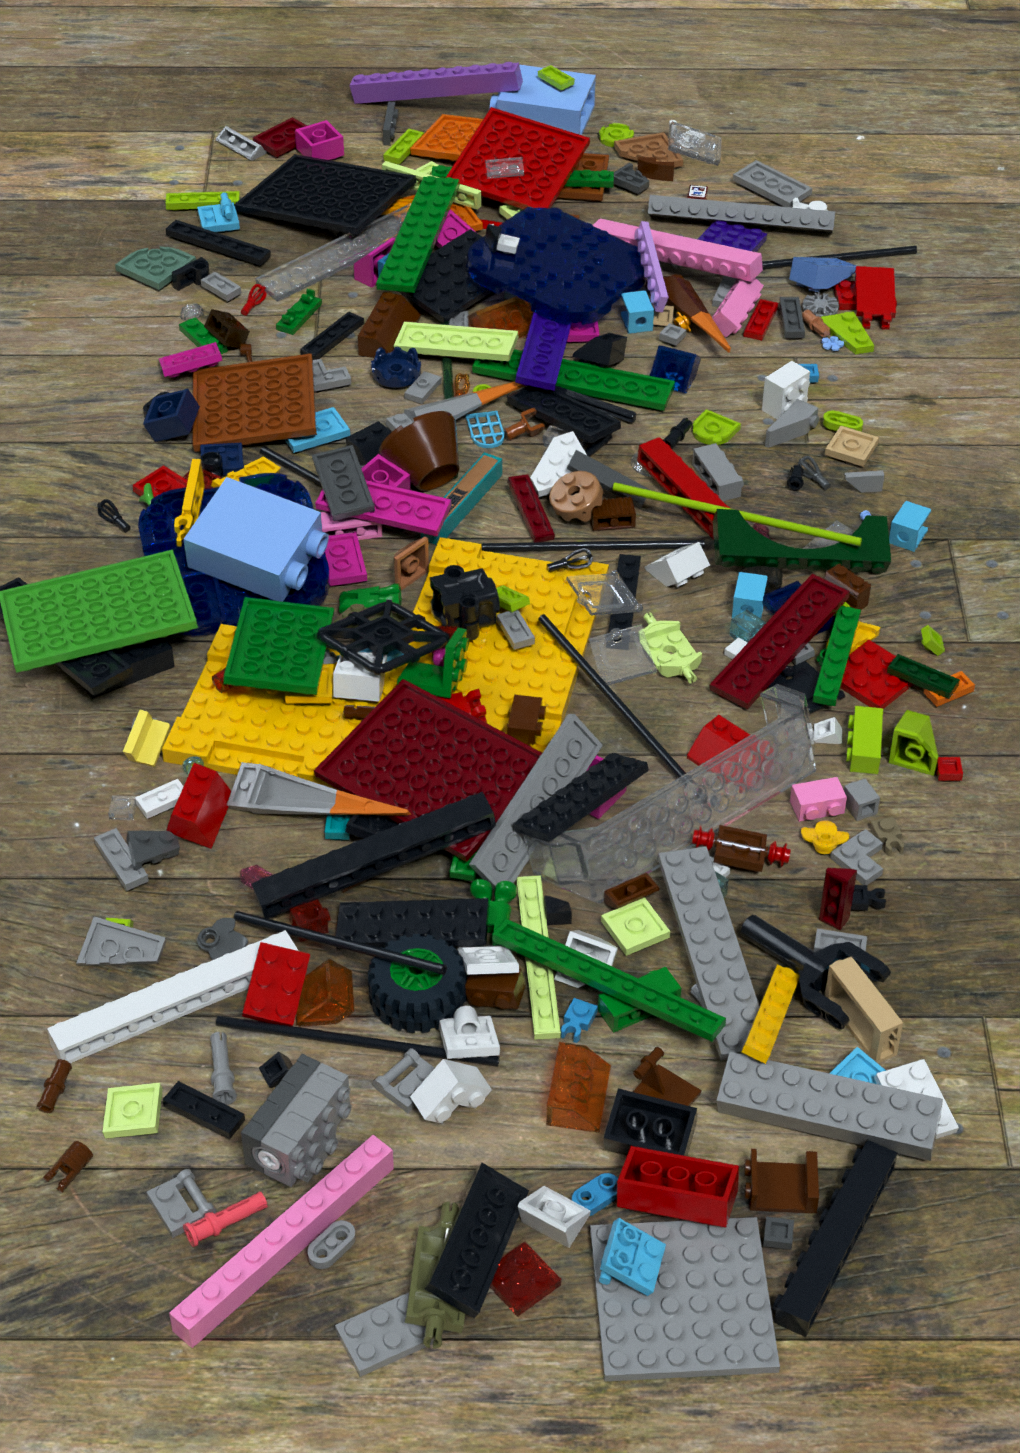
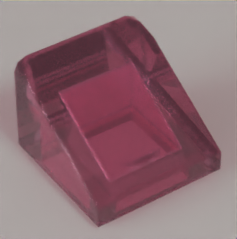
M258 865L247 867L240 871L241 882L252 889L251 883L273 875Z

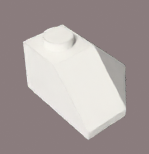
M580 930L570 931L566 946L610 966L613 965L618 947L602 938ZM558 971L554 979L576 988L586 985Z

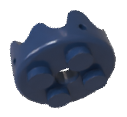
M382 347L378 348L374 360L371 361L372 376L376 382L385 387L402 388L411 386L421 375V361L418 359L416 349L410 348L406 352L400 347H395L391 353H386Z

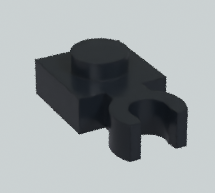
M855 885L851 910L868 911L869 905L878 909L885 908L886 899H879L884 898L885 889L876 888L868 891L867 885Z

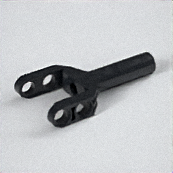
M756 915L749 916L743 923L740 931L742 937L798 971L804 1008L840 1030L844 1029L849 1023V1017L840 1005L819 993L820 989L827 983L829 965H832L837 960H844L852 956L866 976L874 982H884L891 974L888 966L851 942L831 944L814 952Z

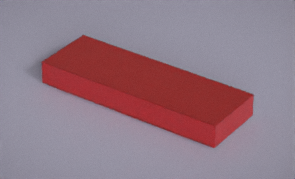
M760 299L744 330L743 337L762 341L778 310L779 303Z

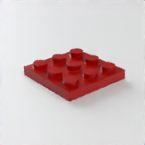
M867 640L849 655L840 689L869 707L884 709L914 684L887 673L888 666L896 656L871 640Z

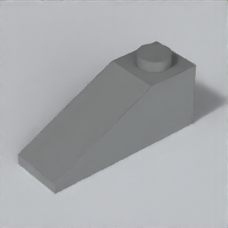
M797 399L767 429L765 447L770 448L807 434L819 422V407Z

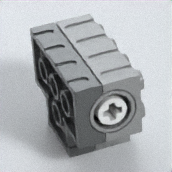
M301 1054L296 1063L282 1078V1081L275 1087L264 1104L261 1105L250 1122L241 1131L245 1165L289 1187L293 1186L297 1178L308 1183L314 1174L317 1175L321 1171L327 1156L332 1155L337 1149V1125L341 1119H346L351 1112V1089L349 1088L348 1075Z

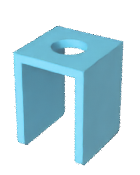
M647 292L622 293L621 297L627 311H622L621 317L628 334L653 331L654 309Z
M905 501L891 522L890 544L915 552L928 531V528L922 525L931 513V509Z
M739 572L733 599V619L753 622L761 621L765 602L764 593L768 578L766 575Z

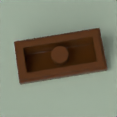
M644 873L605 890L604 902L606 905L618 909L655 893L660 888L647 873Z

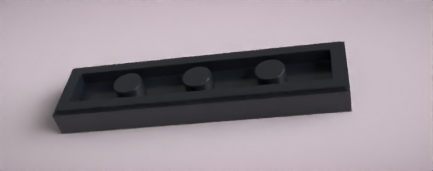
M347 312L300 349V355L312 353L313 360L320 359L364 324V318Z

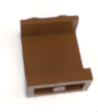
M751 1149L750 1160L745 1159L744 1176H749V1183L745 1182V1199H750V1211L817 1214L819 1202L817 1152L806 1151L804 1164L757 1162V1149Z

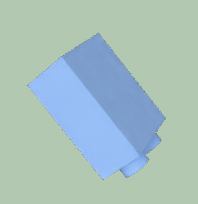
M520 65L523 78L520 90L498 92V95L493 94L491 97L490 108L493 107L582 135L595 107L596 75L562 71L574 78L575 82L574 85L560 90L538 77V71L543 68Z
M226 477L185 536L184 546L189 568L272 600L283 602L291 588L295 590L301 589L307 578L308 562L312 556L320 558L324 554L328 545L329 535L322 532L321 512Z

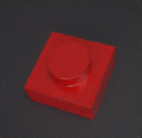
M938 757L936 766L938 781H962L963 770L960 757Z

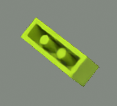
M855 706L854 715H849L848 728L852 729V731H848L847 745H851V748L847 747L846 762H850V772L878 774L881 759L883 708Z

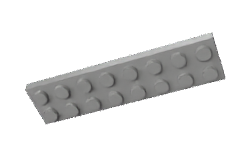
M575 714L567 715L497 821L496 826L491 830L469 864L483 880L491 883L494 891L496 884L500 881L515 882L541 842L540 839L515 832L513 823L520 819L523 814L537 807L540 802L554 795L557 790L571 783L574 778L585 773L603 746Z

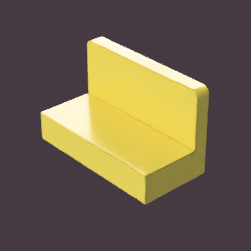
M139 710L123 750L128 760L154 767L170 730V724L154 720L149 712Z

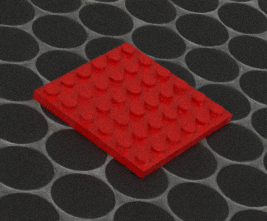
M491 107L446 177L459 179L460 184L481 190V196L546 216L588 148L590 138Z

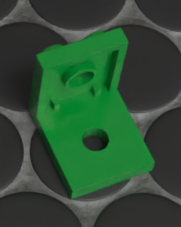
M457 628L445 646L444 667L421 662H409L397 679V684L402 679H405L433 695L451 698L452 690H456L458 682L462 681L463 673H465L468 661L464 659L465 652H467L469 647V638H466L467 629Z

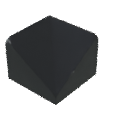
M545 895L544 904L547 925L572 924V911L569 902Z

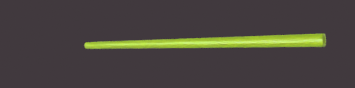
M616 482L613 484V491L715 514L716 509H731ZM739 510L743 518L749 522L861 546L862 538Z

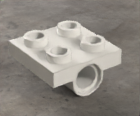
M462 1006L455 1011L453 1018L439 1021V1030L447 1059L499 1055L500 1045L491 1016L478 1017L473 1007Z

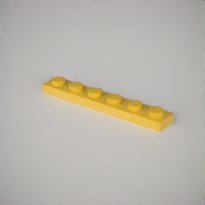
M777 964L741 1051L766 1064L770 1057L800 978L792 969Z

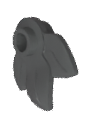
M221 918L212 927L204 928L199 933L197 942L200 949L209 952L211 959L215 960L227 953H232L246 947L248 939L234 931L236 924L234 918ZM210 938H213L215 940L212 943H206V941Z

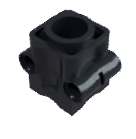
M450 565L445 568L444 574L430 577V587L433 590L431 612L434 618L441 623V630L448 633L450 638L457 628L467 629L466 638H469V641L475 640L479 637V628L496 625V613L500 610L499 596L492 578L487 577L483 568L464 572L462 567Z

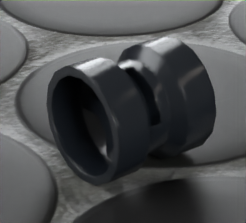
M217 452L204 453L201 456L203 478L208 481L220 479L223 476L221 455Z

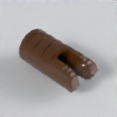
M74 1141L43 1178L49 1182L61 1170L67 1175L58 1184L57 1190L62 1193L92 1159V1151L82 1142Z

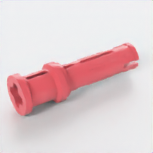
M259 1191L219 1212H207L204 1218L191 1224L188 1222L183 1224L185 1235L191 1246L196 1247L199 1241L212 1235L216 1237L227 1226L268 1207L267 1201L263 1193Z

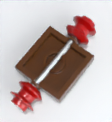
M719 825L717 836H715L712 828L708 832L703 831L701 826L699 830L694 829L691 843L696 845L695 848L707 846L708 851L714 843V863L762 872L765 857H767L770 865L774 861L779 862L780 867L783 866V863L788 864L791 849H787V843L783 847H778L776 841L769 846L768 850V847H766L767 834Z

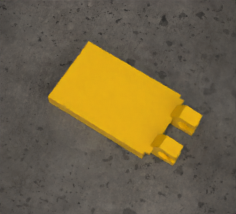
M192 459L182 506V515L175 518L174 529L175 533H177V547H182V540L200 514L205 489L201 459Z

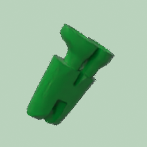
M394 583L382 588L375 586L343 591L339 596V612L342 614L353 604H362L364 607L369 608L386 602V600H392V602L401 605L400 583Z
M483 879L474 880L470 886V893L474 899H489L487 932L493 934L506 919L510 920L511 906L509 903L517 895V886L510 881H500L495 886V901H491L493 893L491 883ZM493 942V946H501L500 944Z

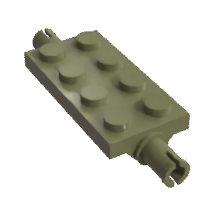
M450 1201L444 1202L441 1205L440 1221L432 1227L419 1226L405 1316V1323L426 1327L423 1344L430 1348L431 1339L433 1338L432 1349L441 1347L443 1330L462 1333L465 1319L464 1312L425 1290L459 1211V1206L454 1202L452 1203V1210L449 1211Z

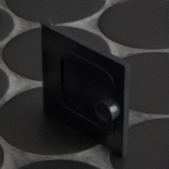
M806 661L792 667L787 666L767 688L771 694L795 713L798 720L827 706L813 702V695L820 673ZM786 676H787V677L792 676L793 678H792V679H786ZM840 690L837 700L845 698L843 691Z

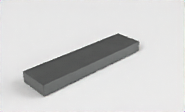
M578 450L574 452L566 468L572 472L586 471L592 473L597 477L603 489L620 498L631 497L633 504L640 509L646 498L613 491V484L616 482L650 490Z

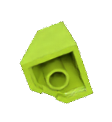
M906 710L894 729L889 763L934 776L938 753L930 716Z

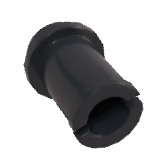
M799 465L791 467L790 477L787 480L788 487L795 491L802 488L804 484L802 479L804 470Z

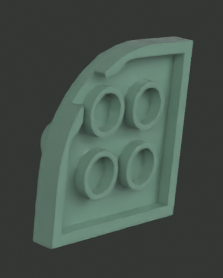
M160 246V249L148 250V248L137 250L116 263L115 267L116 271L160 290L172 281L173 271L196 260V257L176 248Z

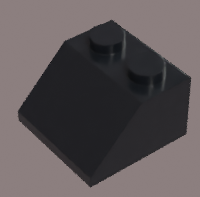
M378 421L346 437V446L353 445L360 466L366 465L379 454L382 442L392 431Z

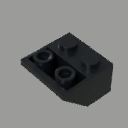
M613 333L595 337L575 351L573 357L579 358V361L583 363L596 362L597 366L600 367L615 365L617 362L624 360L627 337Z

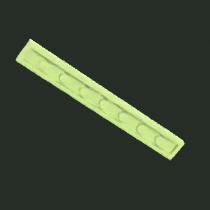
M541 875L517 877L516 885L521 925L549 938ZM525 956L534 1040L560 1038L561 1032L553 969Z

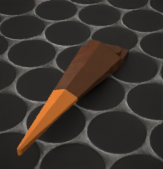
M681 274L663 277L669 297L666 304L674 306V309L702 328L723 349L730 353L731 347L690 282L685 280Z

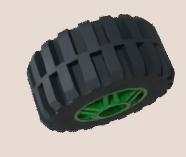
M413 934V937H406L404 935L398 937V940L395 942L393 940L389 941L383 949L444 964L447 966L445 975L376 957L371 959L368 970L369 1001L374 1013L381 1017V1021L387 1025L391 1023L394 1029L399 1031L406 1029L407 1033H415V1031L427 1033L432 1028L438 1030L439 1021L453 1018L455 1011L466 1002V972L463 966V957L459 955V951L452 945L448 947V942L441 938L436 940L435 936L427 935L426 937H422L420 934Z

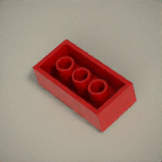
M631 1146L617 1181V1207L726 1228L738 1193L739 1166Z

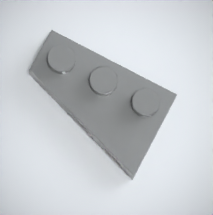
M94 916L76 964L78 966L158 964L167 939Z

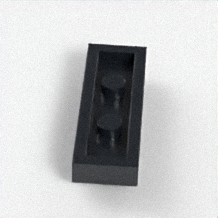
M180 1081L163 1098L164 1107L228 1139L232 1138L245 1121L244 1113Z

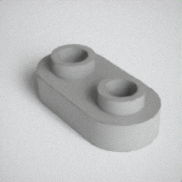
M343 1220L332 1223L309 1245L307 1250L309 1263L317 1269H326L332 1266L354 1245L356 1240L354 1226L350 1222ZM339 1237L346 1238L344 1240H338ZM321 1255H325V1256H326V1257H324V1258H318V1257L321 1256Z

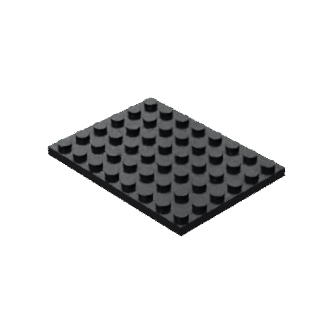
M294 154L236 202L234 206L237 212L258 215L259 217H268L274 220H284L290 223H299L305 226H315L320 229H331L336 232L358 235L409 190L417 180L415 175Z

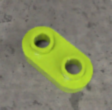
M834 410L827 411L823 415V425L829 430L837 431L840 426L862 432L863 420L858 416Z

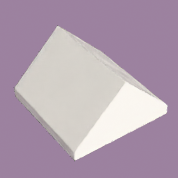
M542 1186L518 1204L522 1223L568 1248L572 1245L591 1213L589 1209L546 1186Z

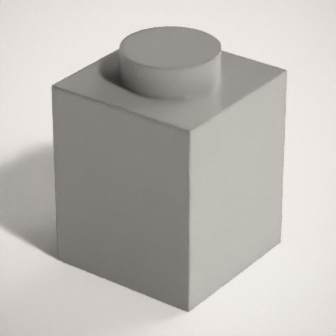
M866 779L851 782L844 786V792L847 796L845 807L856 821L878 813L880 797Z

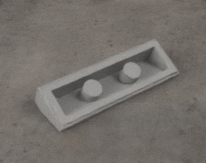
M227 126L224 127L215 139L217 142L251 161L267 153L261 145Z

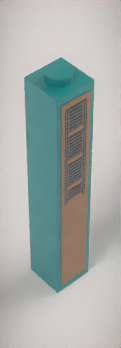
M484 452L443 497L451 499L452 505L438 536L421 533V538H428V542L437 545L440 537L447 538L502 476V458Z

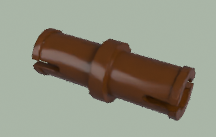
M58 1059L50 1078L45 1080V1089L40 1101L37 1103L40 1111L44 1113L53 1112L59 1095L63 1094L66 1088L64 1083L72 1069L71 1063Z

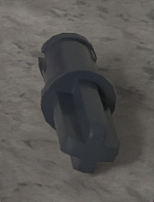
M683 418L677 426L670 429V433L663 441L673 449L679 441L685 438V433L691 428L692 421L688 418Z

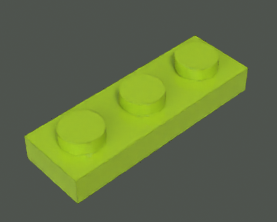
M407 129L383 154L384 161L400 165L411 153L410 148L424 132Z

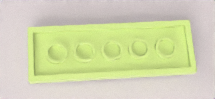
M404 322L394 343V348L400 347L406 352L410 348H415L417 354L510 361L519 335L518 331Z

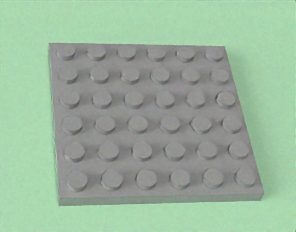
M757 1217L730 1218L726 1228L694 1221L629 1223L666 1244L654 1292L649 1296L644 1295L614 1277L611 1278L608 1285L599 1282L602 1271L600 1270L601 1260L613 1224L590 1225L604 1382L779 1373L780 1364Z

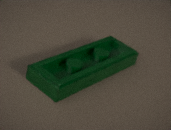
M897 654L887 668V673L948 699L957 689L960 679L900 654Z

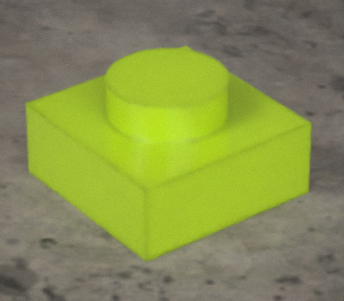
M929 625L922 628L923 639L921 641L925 649L931 650L937 656L945 652L942 636Z

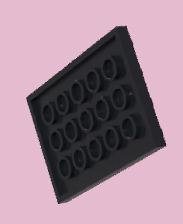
M470 229L431 253L414 293L398 292L442 323H445L523 273L525 265L502 251L497 250L495 253H492L485 242V238Z

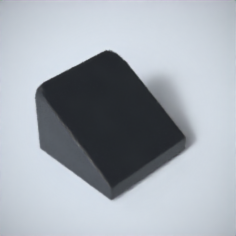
M488 224L485 242L492 253H495L502 228Z
M277 1052L261 1065L259 1069L268 1086L273 1088L282 1081V1078L293 1064L287 1056Z

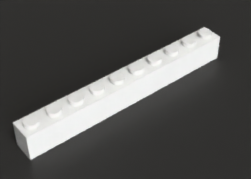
M286 930L273 934L266 939L249 944L232 953H227L222 957L203 963L188 971L178 973L164 981L154 983L137 992H132L125 997L108 1002L91 1011L83 1012L64 1022H59L47 1028L50 1044L58 1059L66 1060L69 1063L75 1062L249 989L260 942L296 951L299 950Z

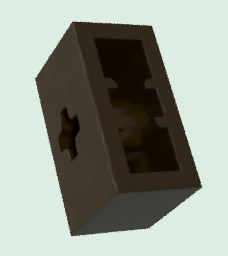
M211 309L204 325L224 346L240 348L241 344H245L250 333L233 315Z

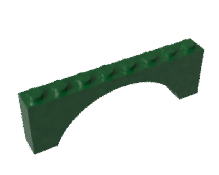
M716 509L713 517L715 565L723 567L744 566L745 568L765 567L767 569L787 568L788 570L808 569L810 571L830 570L837 564H841V566L848 568V571L854 573L866 571L879 574L886 572L891 564L887 516H865L859 528L851 535L862 538L860 547L839 542L831 546L815 549L789 547L766 538L747 523L739 510Z

